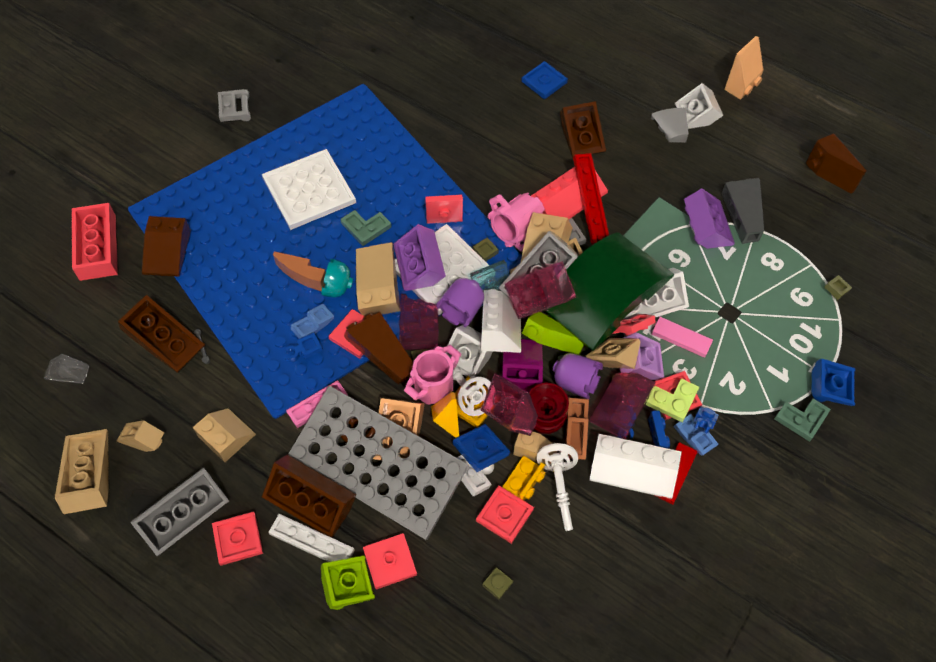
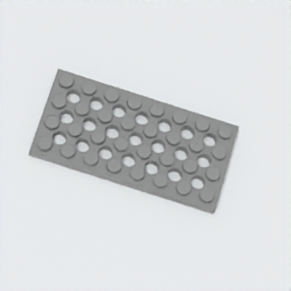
M330 385L288 454L355 493V498L425 540H428L469 467L463 461ZM335 408H340V417L334 419L332 411ZM351 418L358 419L357 427H349ZM328 425L331 428V432L328 436L324 437L321 430L324 426ZM373 427L375 429L374 437L367 438L366 430ZM346 435L348 438L347 444L339 446L338 439ZM387 437H391L393 440L390 448L383 447V440ZM318 443L320 451L317 454H312V445ZM363 445L365 448L364 454L359 457L356 456V447ZM408 447L410 449L409 457L401 458V449ZM335 453L337 461L330 465L328 463V456ZM376 455H380L382 457L381 465L373 466L372 459ZM422 457H426L428 460V465L424 469H420L417 465L418 460ZM352 463L354 471L352 474L347 475L344 471L345 466ZM394 465H397L400 469L396 477H392L389 473L390 468ZM443 467L446 470V475L442 479H437L435 471ZM366 473H369L372 477L368 485L362 483V476ZM416 476L417 484L414 487H409L407 485L408 477ZM386 483L389 486V492L386 495H381L379 487ZM428 486L435 488V495L431 498H427L424 493ZM400 494H405L407 497V501L403 506H399L396 502V498ZM422 504L425 512L422 516L418 517L414 514V508L416 505Z

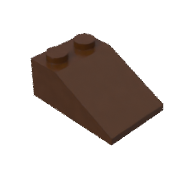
M596 101L563 107L560 117L572 158L575 154L606 152Z
M834 133L817 140L806 161L808 167L817 176L849 193H854L867 171Z
M149 216L144 236L143 275L180 277L191 232L186 218Z

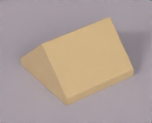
M609 338L594 351L586 355V358L603 363V367L635 369L641 342L640 339Z

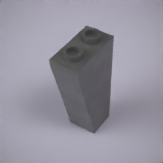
M748 178L740 181L726 182L721 195L742 244L758 242L764 232L760 179Z

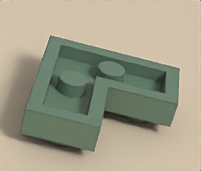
M356 210L340 219L341 224L362 246L392 228L391 222L381 212L367 221Z
M814 398L804 412L785 402L774 419L810 442L831 409Z

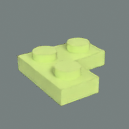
M682 378L674 394L655 386L646 405L683 423L699 386Z

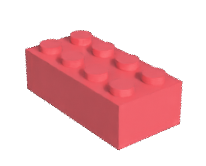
M109 203L72 208V269L80 281L118 275L116 215Z

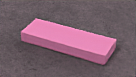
M659 317L652 331V335L704 358L713 339L662 317Z
M338 380L330 384L331 387L348 396ZM328 386L286 410L296 428L308 422Z

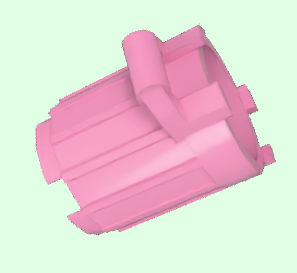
M529 193L520 194L508 203L502 195L491 198L489 203L493 211L488 214V218L491 219L494 233L505 242L506 247L511 248L514 245L522 252L527 228L533 212L543 214V211H545L542 202L538 197H531Z
M451 345L446 347L437 346L434 348L435 350L424 351L415 359L413 370L410 372V379L404 389V392L415 401L420 399L428 405L435 404L453 391V370L457 366L462 354Z

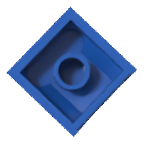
M825 359L818 360L812 369L811 392L814 399L818 402L831 401L854 406L855 368Z

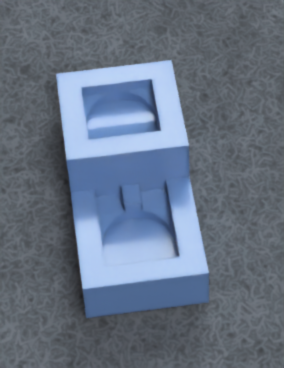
M321 304L308 311L307 317L291 324V330L299 339L311 333L316 334L334 319V315L324 304Z
M690 414L684 419L683 423L678 422L673 427L693 449L698 451L697 453L703 456L716 447L718 443L710 432L706 434L704 433L705 429L701 427L694 428L696 421H694V417Z

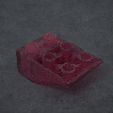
M563 261L505 283L518 319L576 298Z

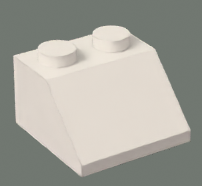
M703 83L675 102L677 108L686 109L688 129L711 125L723 116L713 91Z
M464 325L456 327L448 345L453 346L462 354L457 365L463 372V375L473 378L479 374L488 362L493 351H481L482 334L469 326L464 327Z

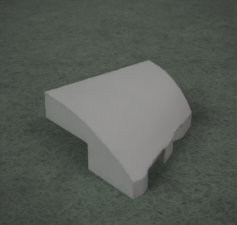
M685 108L665 109L651 114V119L657 121L659 124L658 128L665 134L669 142L687 141L689 132Z

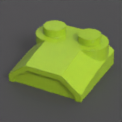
M365 555L322 563L321 579L326 602L330 609L340 610L345 606L375 598L367 572Z

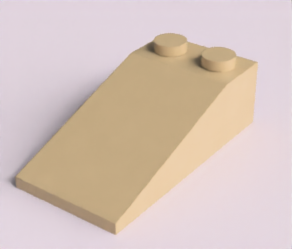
M533 212L527 228L521 262L548 231H552L568 244L573 229L569 219Z
M392 242L356 249L358 310L363 316H367L370 313L376 314L380 312L381 314L401 311Z
M103 429L65 436L55 499L62 513L68 514L106 507L109 492L108 430Z

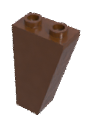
M380 312L376 314L370 313L363 318L362 322L358 324L354 322L346 328L345 339L399 385L410 378V372L413 370V361Z

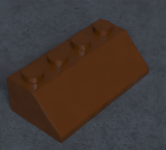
M289 455L274 462L262 498L331 538L349 514L356 497L355 493Z

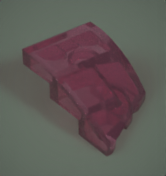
M401 294L399 342L405 350L436 348L439 342V309H437L436 304L427 303L421 299L413 300L408 298L406 294Z

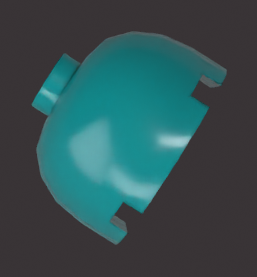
M330 259L324 277L325 288L322 287L321 295L336 298L345 294L347 288L351 289L354 278L350 277V269L345 263Z

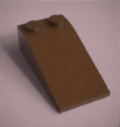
M147 295L118 321L119 327L124 333L176 373L205 346L203 342Z

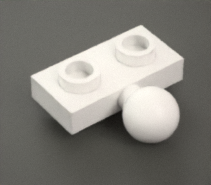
M462 455L457 457V459L469 465L461 481L473 497L490 488L492 484L485 475L493 472L494 464L476 472Z

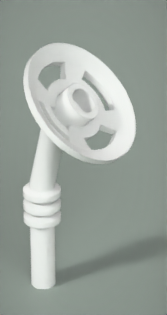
M457 365L453 370V380H456L461 386L458 393L459 407L470 416H480L486 413L495 400L493 384L483 377H473L466 381L462 376L463 372ZM473 382H476V385H473V386H470V385H469V384H471V383H473ZM483 384H485L488 388V395H486V390L482 386ZM462 396L464 397L465 403L468 405L467 408L463 404ZM482 401L485 402L481 408L474 410V405H478Z
M549 444L538 451L537 462L540 465L542 458L545 459L546 465L544 469L554 472L557 487L556 497H558L557 502H559L558 507L561 509L565 531L573 530L568 506L570 502H568V492L565 491L562 471L569 470L577 464L578 453L573 447L566 444ZM552 451H561V453L548 454ZM568 454H570V455L572 456V458H573V461H572V462H570V458H569Z

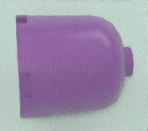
M460 278L452 283L439 299L436 307L444 312L442 316L456 326L460 323L467 327L483 304L484 292L477 281Z
M574 353L564 355L553 366L556 384L585 399H590L589 393L594 394L601 378L597 376L598 371L603 369V363Z

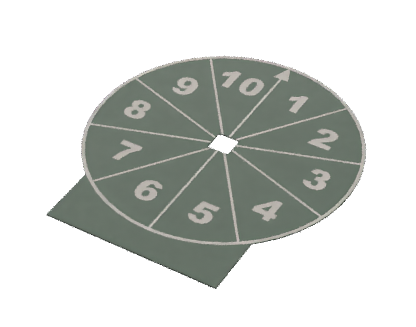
M659 197L623 236L667 269L676 268L683 271L689 307L659 317L713 339L704 358L652 335L659 317H655L656 323L648 326V329L637 331V333L660 343L664 378L685 371L690 382L699 386L697 395L702 403V407L710 408L720 413L735 415H757L778 411L785 402L794 405L812 394L813 367L820 359L836 363L842 343V320L836 298L824 288L828 282L821 272L799 250L765 231L758 242L742 244L734 223H728L735 242L734 245L709 249L698 245L694 239V230L689 223L690 217ZM725 303L731 304L742 312L734 323L728 322L717 314Z

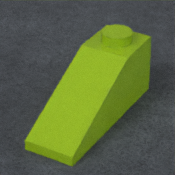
M536 311L528 318L522 332L523 335L539 344L579 355L584 346V343L559 322L540 311Z

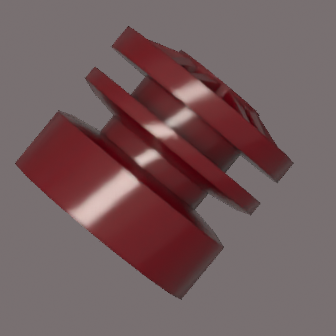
M545 382L533 387L528 393L526 400L525 417L529 426L542 434H551L561 429L566 422L569 399L567 393L554 383Z

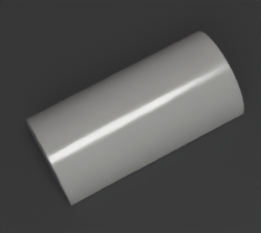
M548 231L501 284L499 289L527 313L575 261L578 255L564 240L552 231Z
M203 467L130 523L156 556H158L224 506L229 500Z

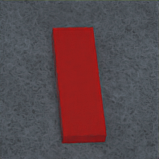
M680 442L676 447V451H681V458L673 497L671 499L656 496L672 505L698 452Z

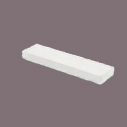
M278 514L268 532L269 535L327 562L351 558L355 551L353 547L281 514Z

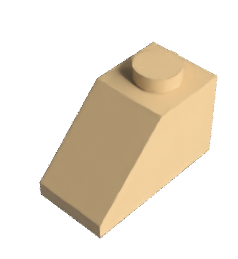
M144 420L126 423L117 442L145 452L155 451L162 443L161 438L164 432Z
M521 428L514 446L513 455L521 458L525 456L537 462L538 451L542 447L553 443L539 433ZM552 451V452H549L548 454H549V455H552V454H554V453H557V451Z

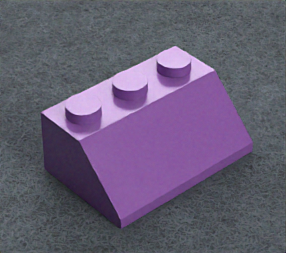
M702 188L684 199L686 204L685 210L690 217L689 223L694 230V239L698 245L709 249L735 244L719 199Z
M417 224L393 244L405 291L434 286L446 277L434 230Z

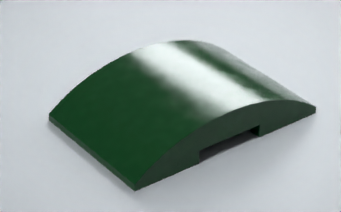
M617 232L599 240L580 254L546 291L538 305L589 349L594 351L620 327V322L644 299L648 301L672 279L674 273Z

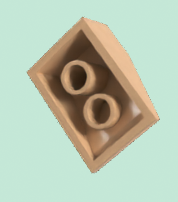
M755 36L737 53L724 89L740 100L745 95L748 96L753 87H757L762 81L763 64L759 37Z
M381 398L379 414L419 436L425 403ZM391 437L383 440L384 448L392 446L393 440ZM408 447L402 448L400 451L401 458L409 457L410 449ZM376 455L373 458L375 460L382 461V457L380 455Z

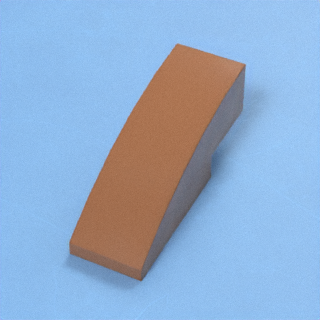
M274 251L275 263L286 275L302 285L322 291V287H325V269L312 267L310 259Z
M568 398L569 407L566 418L565 444L577 451L578 459L586 460L589 399Z

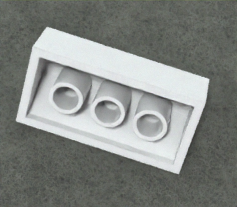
M676 268L668 269L674 273V277L648 301L644 299L624 319H629L638 314L659 317L689 307L683 271Z
M496 289L484 290L481 351L521 353V308L502 291Z
M599 434L590 481L672 499L681 451Z

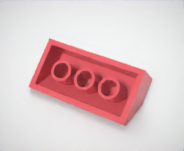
M575 167L531 195L534 198L538 197L545 208L543 214L570 219L584 209ZM596 172L602 197L608 193V190Z

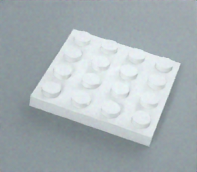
M327 149L262 174L263 180L290 230L356 203V198Z
M447 224L435 232L446 277L434 286L412 290L437 316L443 313L441 309H437V302L457 279L467 278L475 280L481 285L495 275V270ZM395 259L396 274L401 278L398 262Z

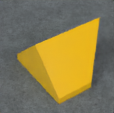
M451 392L432 405L431 411L433 421L457 438L459 437L455 393Z

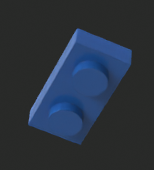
M659 410L651 411L648 422L654 446L668 449L670 448V440L665 435V420L661 417Z

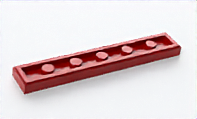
M575 154L573 160L590 240L593 245L609 236L592 154Z

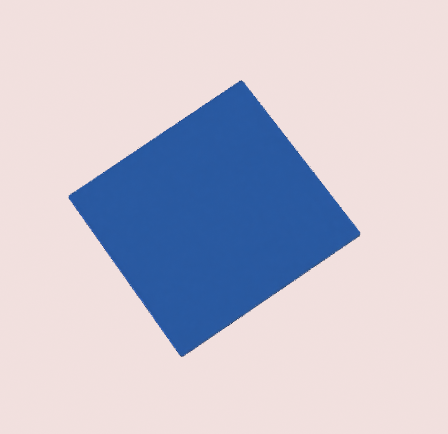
M365 84L359 85L128 208L129 213L144 234L149 216L186 218L191 230L180 277H174L274 419L287 413L286 410L369 361L365 355L360 359L329 340L328 337L352 309L360 313L356 292V249L391 242L394 244L417 224L432 229L434 232L447 224L472 249L474 245L485 238H488L499 249L497 255L486 261L495 270V275L480 285L482 289L509 273L510 269L517 267L522 257L513 246L511 248L506 247L505 242L494 233L489 219ZM327 149L356 198V203L290 230L265 184L262 174ZM462 195L463 222L427 224L425 197ZM354 210L365 221L381 212L391 222L392 228L362 246L341 224L340 219ZM393 245L394 258L397 259V258H396L395 249H394V245ZM275 251L310 259L312 267L325 269V271L330 259L341 261L350 269V277L354 278L351 289L347 288L345 294L340 297L321 295L322 291L302 285L286 275L276 265L273 253ZM397 275L401 311L382 314L397 339L401 341L439 316L412 290L405 291L402 279ZM324 304L334 315V319L315 334L323 351L307 359L301 355L297 361L291 362L289 356L293 355L294 352L287 354L285 348L290 345L297 346L296 340L299 339L291 330V324L307 317L308 311Z

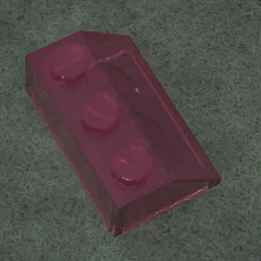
M494 373L481 411L508 430L531 436L536 426L538 415L529 392L499 374Z
M616 373L589 421L622 439H626L652 393L656 382L638 373Z

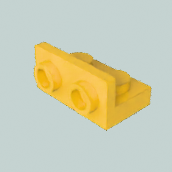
M523 456L502 488L523 501L526 498L529 500L535 491L534 485L536 482L541 483L546 474L544 472L545 464L541 462L538 465Z

